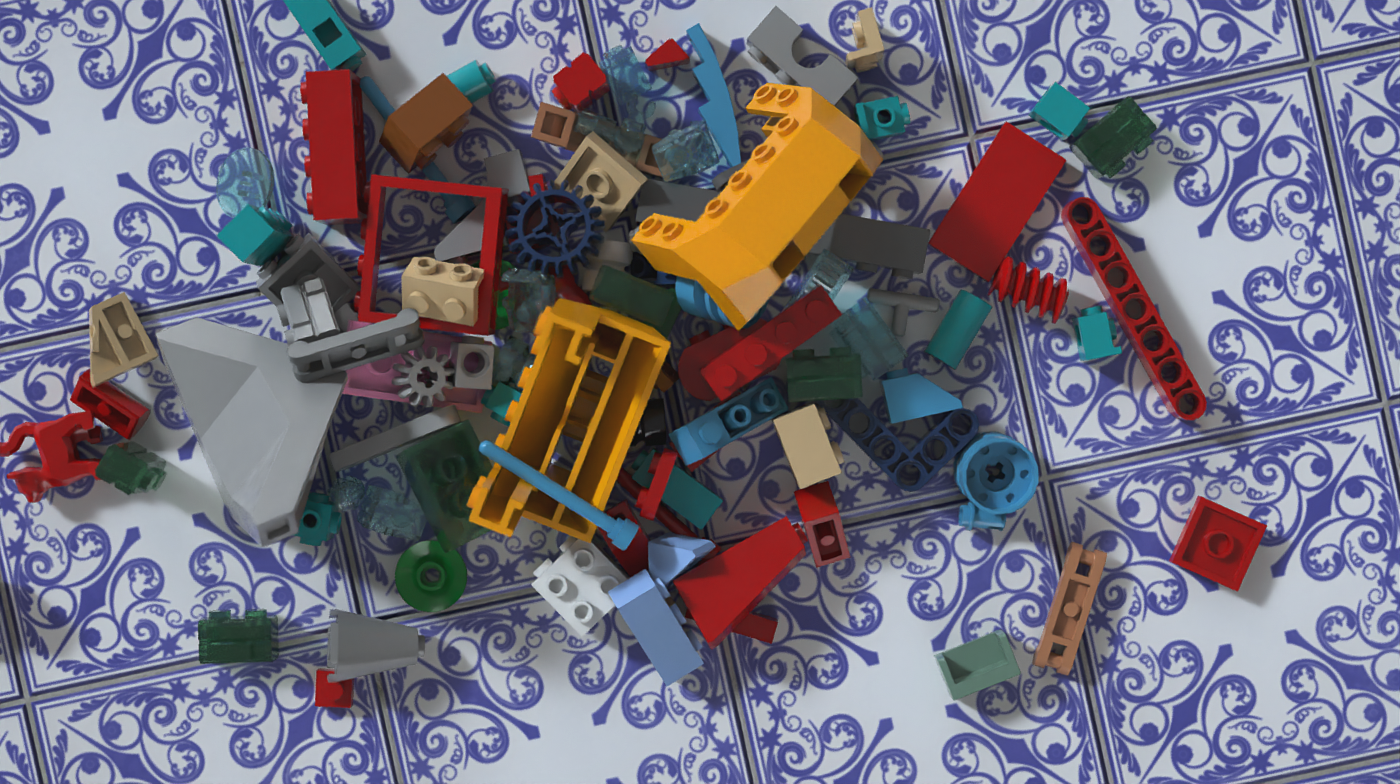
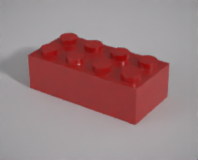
M350 69L305 72L306 82H301L300 94L302 104H307L308 119H303L302 121L303 137L305 141H309L310 155L305 156L304 159L305 174L307 178H311L312 192H308L306 196L308 214H313L314 221L325 225L362 223L363 219L367 218L368 203L364 201L367 168L362 89L359 86L361 78Z

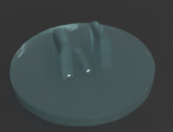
M245 147L234 151L224 161L217 177L216 194L220 207L228 216L234 218L247 204L259 208L262 205L266 207L274 187V171L269 158L260 150Z

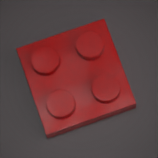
M1198 496L1169 562L1238 592L1267 525L1202 496Z

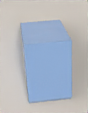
M668 532L648 542L649 575L652 580L660 577L666 589L674 586L673 580L689 572L716 546L711 540Z

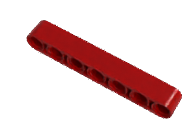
M1080 197L1068 202L1061 212L1063 225L1168 412L1177 419L1195 420L1200 418L1207 406L1205 395L1099 206L1088 197ZM1076 205H1081L1088 211V220L1085 224H1079L1073 219L1072 210ZM1094 236H1098L1105 241L1106 250L1102 256L1095 255L1090 249V242ZM1112 268H1117L1123 273V283L1118 288L1113 287L1108 281V273ZM1131 299L1138 301L1141 306V313L1136 319L1130 318L1126 313V305ZM1150 330L1155 332L1159 339L1158 346L1153 351L1148 350L1143 343L1145 334ZM1167 362L1172 363L1176 368V376L1171 382H1166L1161 375V369ZM1184 394H1189L1194 401L1192 410L1187 414L1183 413L1179 407V400Z

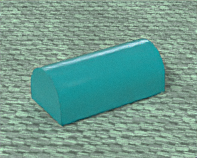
M961 289L924 352L956 370L990 313L992 306L977 296Z

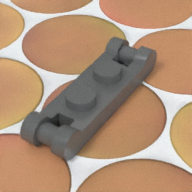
M407 308L401 310L395 318L308 344L304 341L293 342L288 346L287 354L290 362L294 364L293 372L295 378L300 382H309L415 350L424 344L425 339L423 331L419 327L420 319L418 312Z

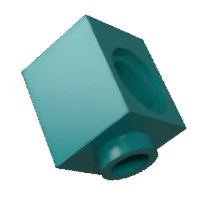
M1054 82L1028 115L1063 141L1070 135L1076 138L1089 121L1084 116L1090 107L1057 82Z

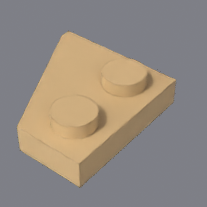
M125 292L93 305L89 309L90 383L92 387H96L153 361L159 356Z

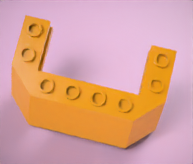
M766 83L754 93L753 100L745 109L749 114L771 116L761 128L767 140L754 149L749 161L741 170L730 177L725 189L717 198H714L706 205L705 212L696 222L654 213L641 223L639 231L631 239L655 270L698 281L738 331L786 280L884 160L859 125L810 87Z
M559 298L553 307L546 306L544 313H541L533 333L537 337L530 352L536 355L532 368L525 366L517 387L522 388L523 392L519 402L512 400L504 419L510 422L506 435L499 433L495 445L603 512L671 342L654 327L614 311ZM593 355L614 363L609 377L588 369ZM562 434L583 442L572 471L551 463ZM496 462L488 477L480 476L467 503V507L473 509L468 521L508 537H512L521 517L591 543L597 525Z

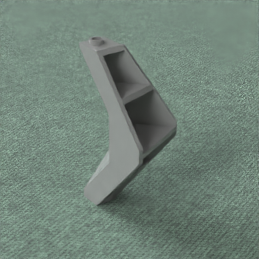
M198 317L155 333L164 364L231 517L262 547L298 533L326 434L348 380L347 372L342 371L309 382H300L295 378L293 372L294 364L290 362L287 354V343Z

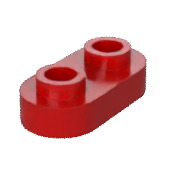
M664 448L662 454L654 453L648 473L654 474L650 488L642 486L635 507L642 509L640 517L651 521L654 520L678 452Z

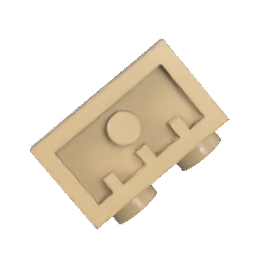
M870 7L858 11L856 22L852 23L853 38L857 49L860 50L847 53L845 63L848 69L855 67L857 73L877 67L878 60H882L884 53L873 8Z

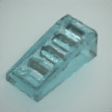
M824 248L790 297L784 309L806 293L805 289L809 291L819 284L813 280V277L831 288L829 291L823 287L833 301L855 268ZM823 265L824 267L838 275L839 279L836 280L835 278L821 270L820 267Z

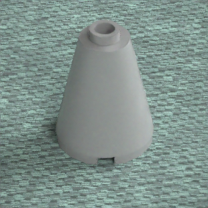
M330 609L329 618H336V623H331V627H328L327 668H334V674L327 676L328 682H340L416 665L418 657H424L425 636L418 635V629L415 627L339 609Z

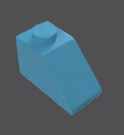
M907 368L886 372L887 379L879 381L888 423L891 424L963 408L961 400L920 374H909Z

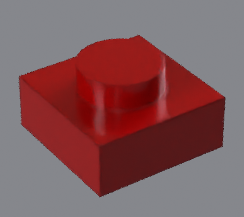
M319 668L316 670L315 706L351 708L353 706L354 678L340 682H328L327 676L334 674V669Z

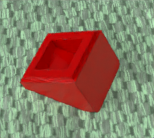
M669 38L645 60L646 68L649 71L690 63L689 56L673 38Z

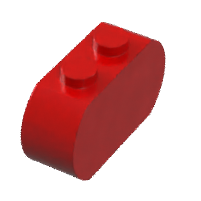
M760 318L749 328L740 329L739 331L728 325H722L724 330L712 336L706 330L690 338L691 346L684 349L678 364L679 378L687 392L704 401H712L718 398L699 369L756 331L767 321ZM781 359L751 381L776 370Z

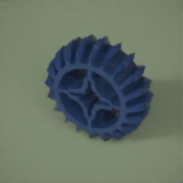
M551 179L548 180V190L542 191L539 183H535L533 188L536 194L532 197L527 191H522L521 196L526 203L524 205L518 202L512 203L513 210L519 216H507V223L516 227L506 230L505 234L509 239H517L509 245V249L512 253L521 251L516 258L520 265L525 264L531 259L528 265L530 273L534 274L541 265V275L543 278L548 279L551 269H555L557 278L563 279V268L569 267L571 274L575 276L578 274L575 266L577 262L580 261L585 268L590 266V262L585 256L587 253L598 257L600 252L592 243H604L605 238L604 235L594 231L602 230L606 225L604 220L595 219L602 214L601 207L594 206L589 208L595 200L592 194L580 199L583 194L582 186L577 185L570 193L569 181L563 180L560 190H558L554 180ZM550 203L569 204L580 213L575 215L572 212L564 215L558 214ZM540 208L543 215L542 222L539 226L532 229L533 233L526 236L527 224L534 212ZM549 215L552 216L555 223L558 222L559 227L564 224L560 228L563 244L559 243L557 236L554 237L552 232L549 235L547 234L551 231ZM586 223L582 241L571 251L568 244L570 235L574 231L579 230V225ZM535 244L539 246L552 244L557 247L561 256H545L533 250L531 246Z

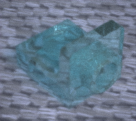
M619 45L603 54L605 60L599 62V66L606 75L620 106L652 90L631 46L623 49L622 45Z

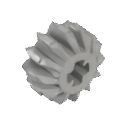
M422 346L413 350L414 357L409 352L401 353L405 365L398 363L393 365V369L401 372V376L394 377L392 384L404 385L397 395L402 399L410 396L409 404L417 407L422 400L425 407H432L433 396L439 401H444L446 396L441 389L443 387L453 389L454 387L452 382L445 381L446 376H451L455 373L454 368L444 367L449 357L446 354L437 357L438 351L434 346H429L426 352ZM421 368L430 372V378L424 379L427 382L426 384L417 381V374H422Z

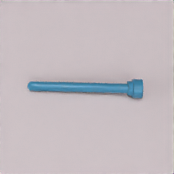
M362 77L360 79V88L383 119L387 121L388 116L395 109L370 77ZM434 161L422 170L431 181L449 182ZM439 193L445 200L443 204L446 208L445 214L453 224L464 220L476 208V205L469 196Z
M488 440L480 443L479 450L483 455L608 532L607 537L612 539L611 544L625 551L639 529V525L628 518L622 520L618 517L615 520Z

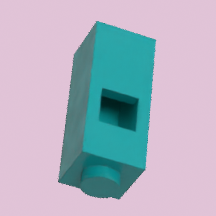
M283 0L331 70L350 69L354 71L362 64L360 59L367 54L329 0Z
M655 448L650 453L642 450L631 465V468L636 471L631 478L646 488H650L654 474L648 473L654 453L662 454ZM674 463L661 500L702 530L721 505L723 499Z

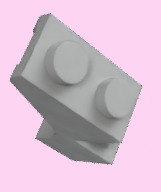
M516 149L484 158L487 170V186L509 189L507 207H511L513 202L525 203L521 196L522 191H527L530 195L531 193L522 152ZM485 197L436 246L434 250L436 261L467 264L469 263L468 256L481 253L486 206ZM506 234L504 235L503 247L509 245V239L506 237Z

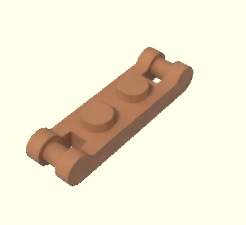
M1075 542L1069 544L1045 626L1034 652L1033 665L1041 668L1047 665L1056 668L1057 673L1069 675L1105 566L1106 552L1097 549L1094 552L1085 550L1082 544ZM1079 563L1089 566L1087 576L1076 573ZM1053 642L1064 645L1061 655L1050 652Z

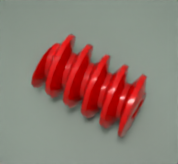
M1007 256L995 272L988 296L995 289L998 290V302L1001 303L1008 295H1011V307L1013 308L1023 300L1025 301L1026 313H1029L1036 305L1039 307L1038 318L1041 319L1048 311H1051V323L1056 324L1069 296L1067 280L1060 278L1053 285L1054 276L1052 273L1048 272L1040 279V269L1033 267L1026 274V263L1020 262L1013 269V258Z

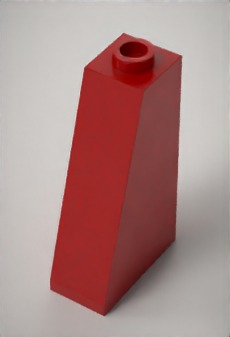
M786 516L673 580L679 595L711 650L717 647L806 555L803 544L808 542V539L798 522L792 525Z

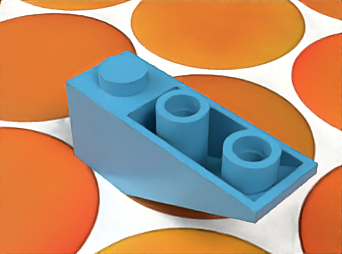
M772 377L668 435L685 466L705 458L789 408Z

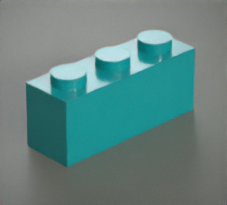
M247 204L216 235L242 263L261 267L270 259L274 260L284 250L285 245L294 237L289 231L293 225L279 211L275 212L263 205L259 208Z

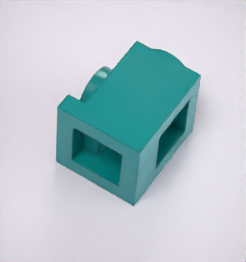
M898 96L866 103H857L853 108L856 124L861 127L870 141L903 135L905 133L904 125L910 124L907 103L900 104ZM880 111H886L890 114L891 120L889 123L883 124L879 122L877 115Z
M1102 305L1080 309L1082 316L1072 318L1080 361L1121 354V346H1113L1112 340L1117 339L1113 318L1108 319L1107 312H1103Z
M499 381L497 386L492 385L491 390H486L480 403L492 410L491 418L509 427L510 422L504 420L512 400L519 402L522 391L504 381Z

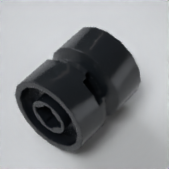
M664 398L648 400L630 447H635L638 441H643L646 446L666 445Z

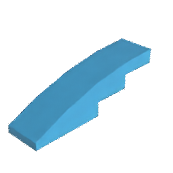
M698 23L686 30L687 38L702 61V64L692 69V74L708 100V103L698 108V113L732 168L741 163L738 128L732 102L718 60Z

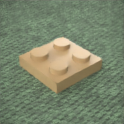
M593 131L586 136L554 183L556 189L560 190L563 180L569 181L570 193L577 185L582 186L583 194L580 199L592 194L595 200L589 208L594 206L601 207L602 214L595 219L605 221L606 227L602 230L607 232L614 226L648 178Z

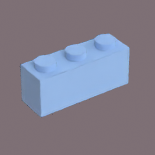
M644 569L608 591L618 611L666 686L671 685L704 664L697 653L699 649L703 648L692 629L684 632L681 625L687 621L676 603L670 607L666 603L665 599L671 595L660 577L652 580L647 570Z

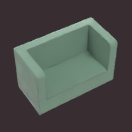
M1001 629L934 655L949 695L954 701L1021 674L1007 636Z

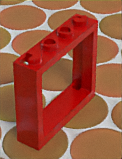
M371 174V182L368 181L364 190V201L368 203V214L361 224V239L365 240L364 255L361 254L359 256L357 265L358 276H362L361 291L356 292L354 300V310L358 313V321L378 323L397 316V313L375 311L386 187L486 198L480 269L484 270V278L478 286V319L474 326L419 316V327L421 329L484 336L495 334L509 189Z

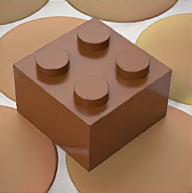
M442 73L388 116L379 143L408 174L416 167L423 170L437 157L435 152L443 145L450 148L464 135L462 130L470 122L467 117L473 104Z

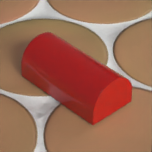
M90 369L86 370L79 377L70 401L83 410H93L96 419L129 441L139 432L151 412L149 408L109 381L92 387L90 383Z

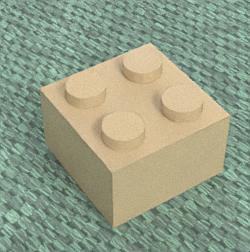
M808 403L771 419L796 484L800 489L842 473L839 464L845 463L838 443L835 441L829 442L826 430L831 429V425L824 408L816 409L814 403Z

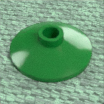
M438 540L421 541L409 547L401 555L395 569V584L402 599L414 609L423 612L443 611L454 605L464 593L467 584L466 564L460 553L451 545ZM434 568L439 572V579L437 581H430L427 578L426 573L428 569Z

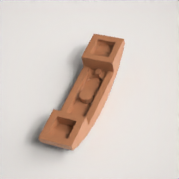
M544 102L540 103L531 138L576 152L586 136L594 131L638 171L665 179L671 178L680 144L576 114V112Z

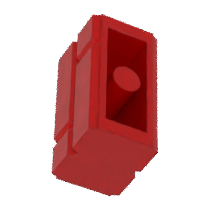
M584 52L570 62V68L565 66L553 76V82L556 87L551 90L553 96L563 109H573L579 114L593 104V99L599 100L610 91L606 75L591 56Z

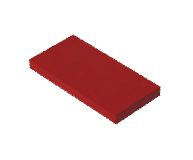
M1007 121L1004 122L931 236L928 245L979 278L989 282L1067 160Z

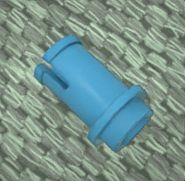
M968 502L967 505L960 506L958 521L959 526L965 527L967 531H971L973 527L1003 531L1006 524V514H992L974 506V503Z

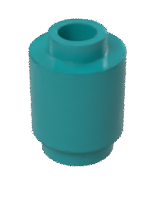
M475 59L447 75L450 81L471 103L494 92L491 84L496 82V78L486 62L480 65Z

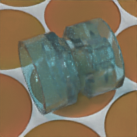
M511 335L493 363L492 378L506 385L514 383L515 390L522 393L523 389L517 387L525 366L532 368L536 355L530 353L529 344ZM518 360L525 363L521 372L514 369Z

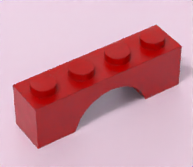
M818 284L756 331L704 365L699 371L720 401H723L842 316V313L822 285Z

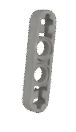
M455 405L447 406L329 454V458L334 472L346 470L461 423V419Z

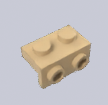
M414 257L402 274V310L411 308L416 310L421 317L474 326L478 319V286L484 278V270L462 263L452 264L436 261L430 257Z

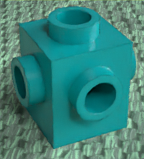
M309 492L299 524V532L291 536L300 537L299 543L312 546H321L322 541L334 538V534L339 533L342 521V513L338 512L339 502L329 501V495ZM309 514H313L317 518L315 527L307 525Z

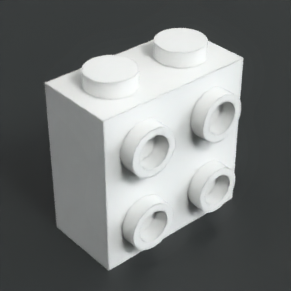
M570 536L559 547L563 553L554 562L547 558L533 572L537 579L531 585L583 637L615 606L608 591L628 580L630 576L593 538L591 543Z

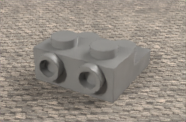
M310 233L304 238L299 234L294 236L285 245L284 250L286 254L277 263L270 259L257 272V275L260 277L256 281L257 288L276 307L283 304L280 293L282 288L296 284L302 286L303 282L317 278L324 281L333 313L339 310L346 302L353 299L357 291H361L360 285Z

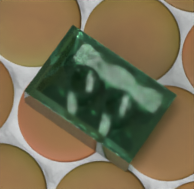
M469 419L395 456L444 553L450 552L491 531V529L468 521L473 510L467 507L472 490L477 485L480 476L488 477L493 468L488 457L479 450L480 441Z

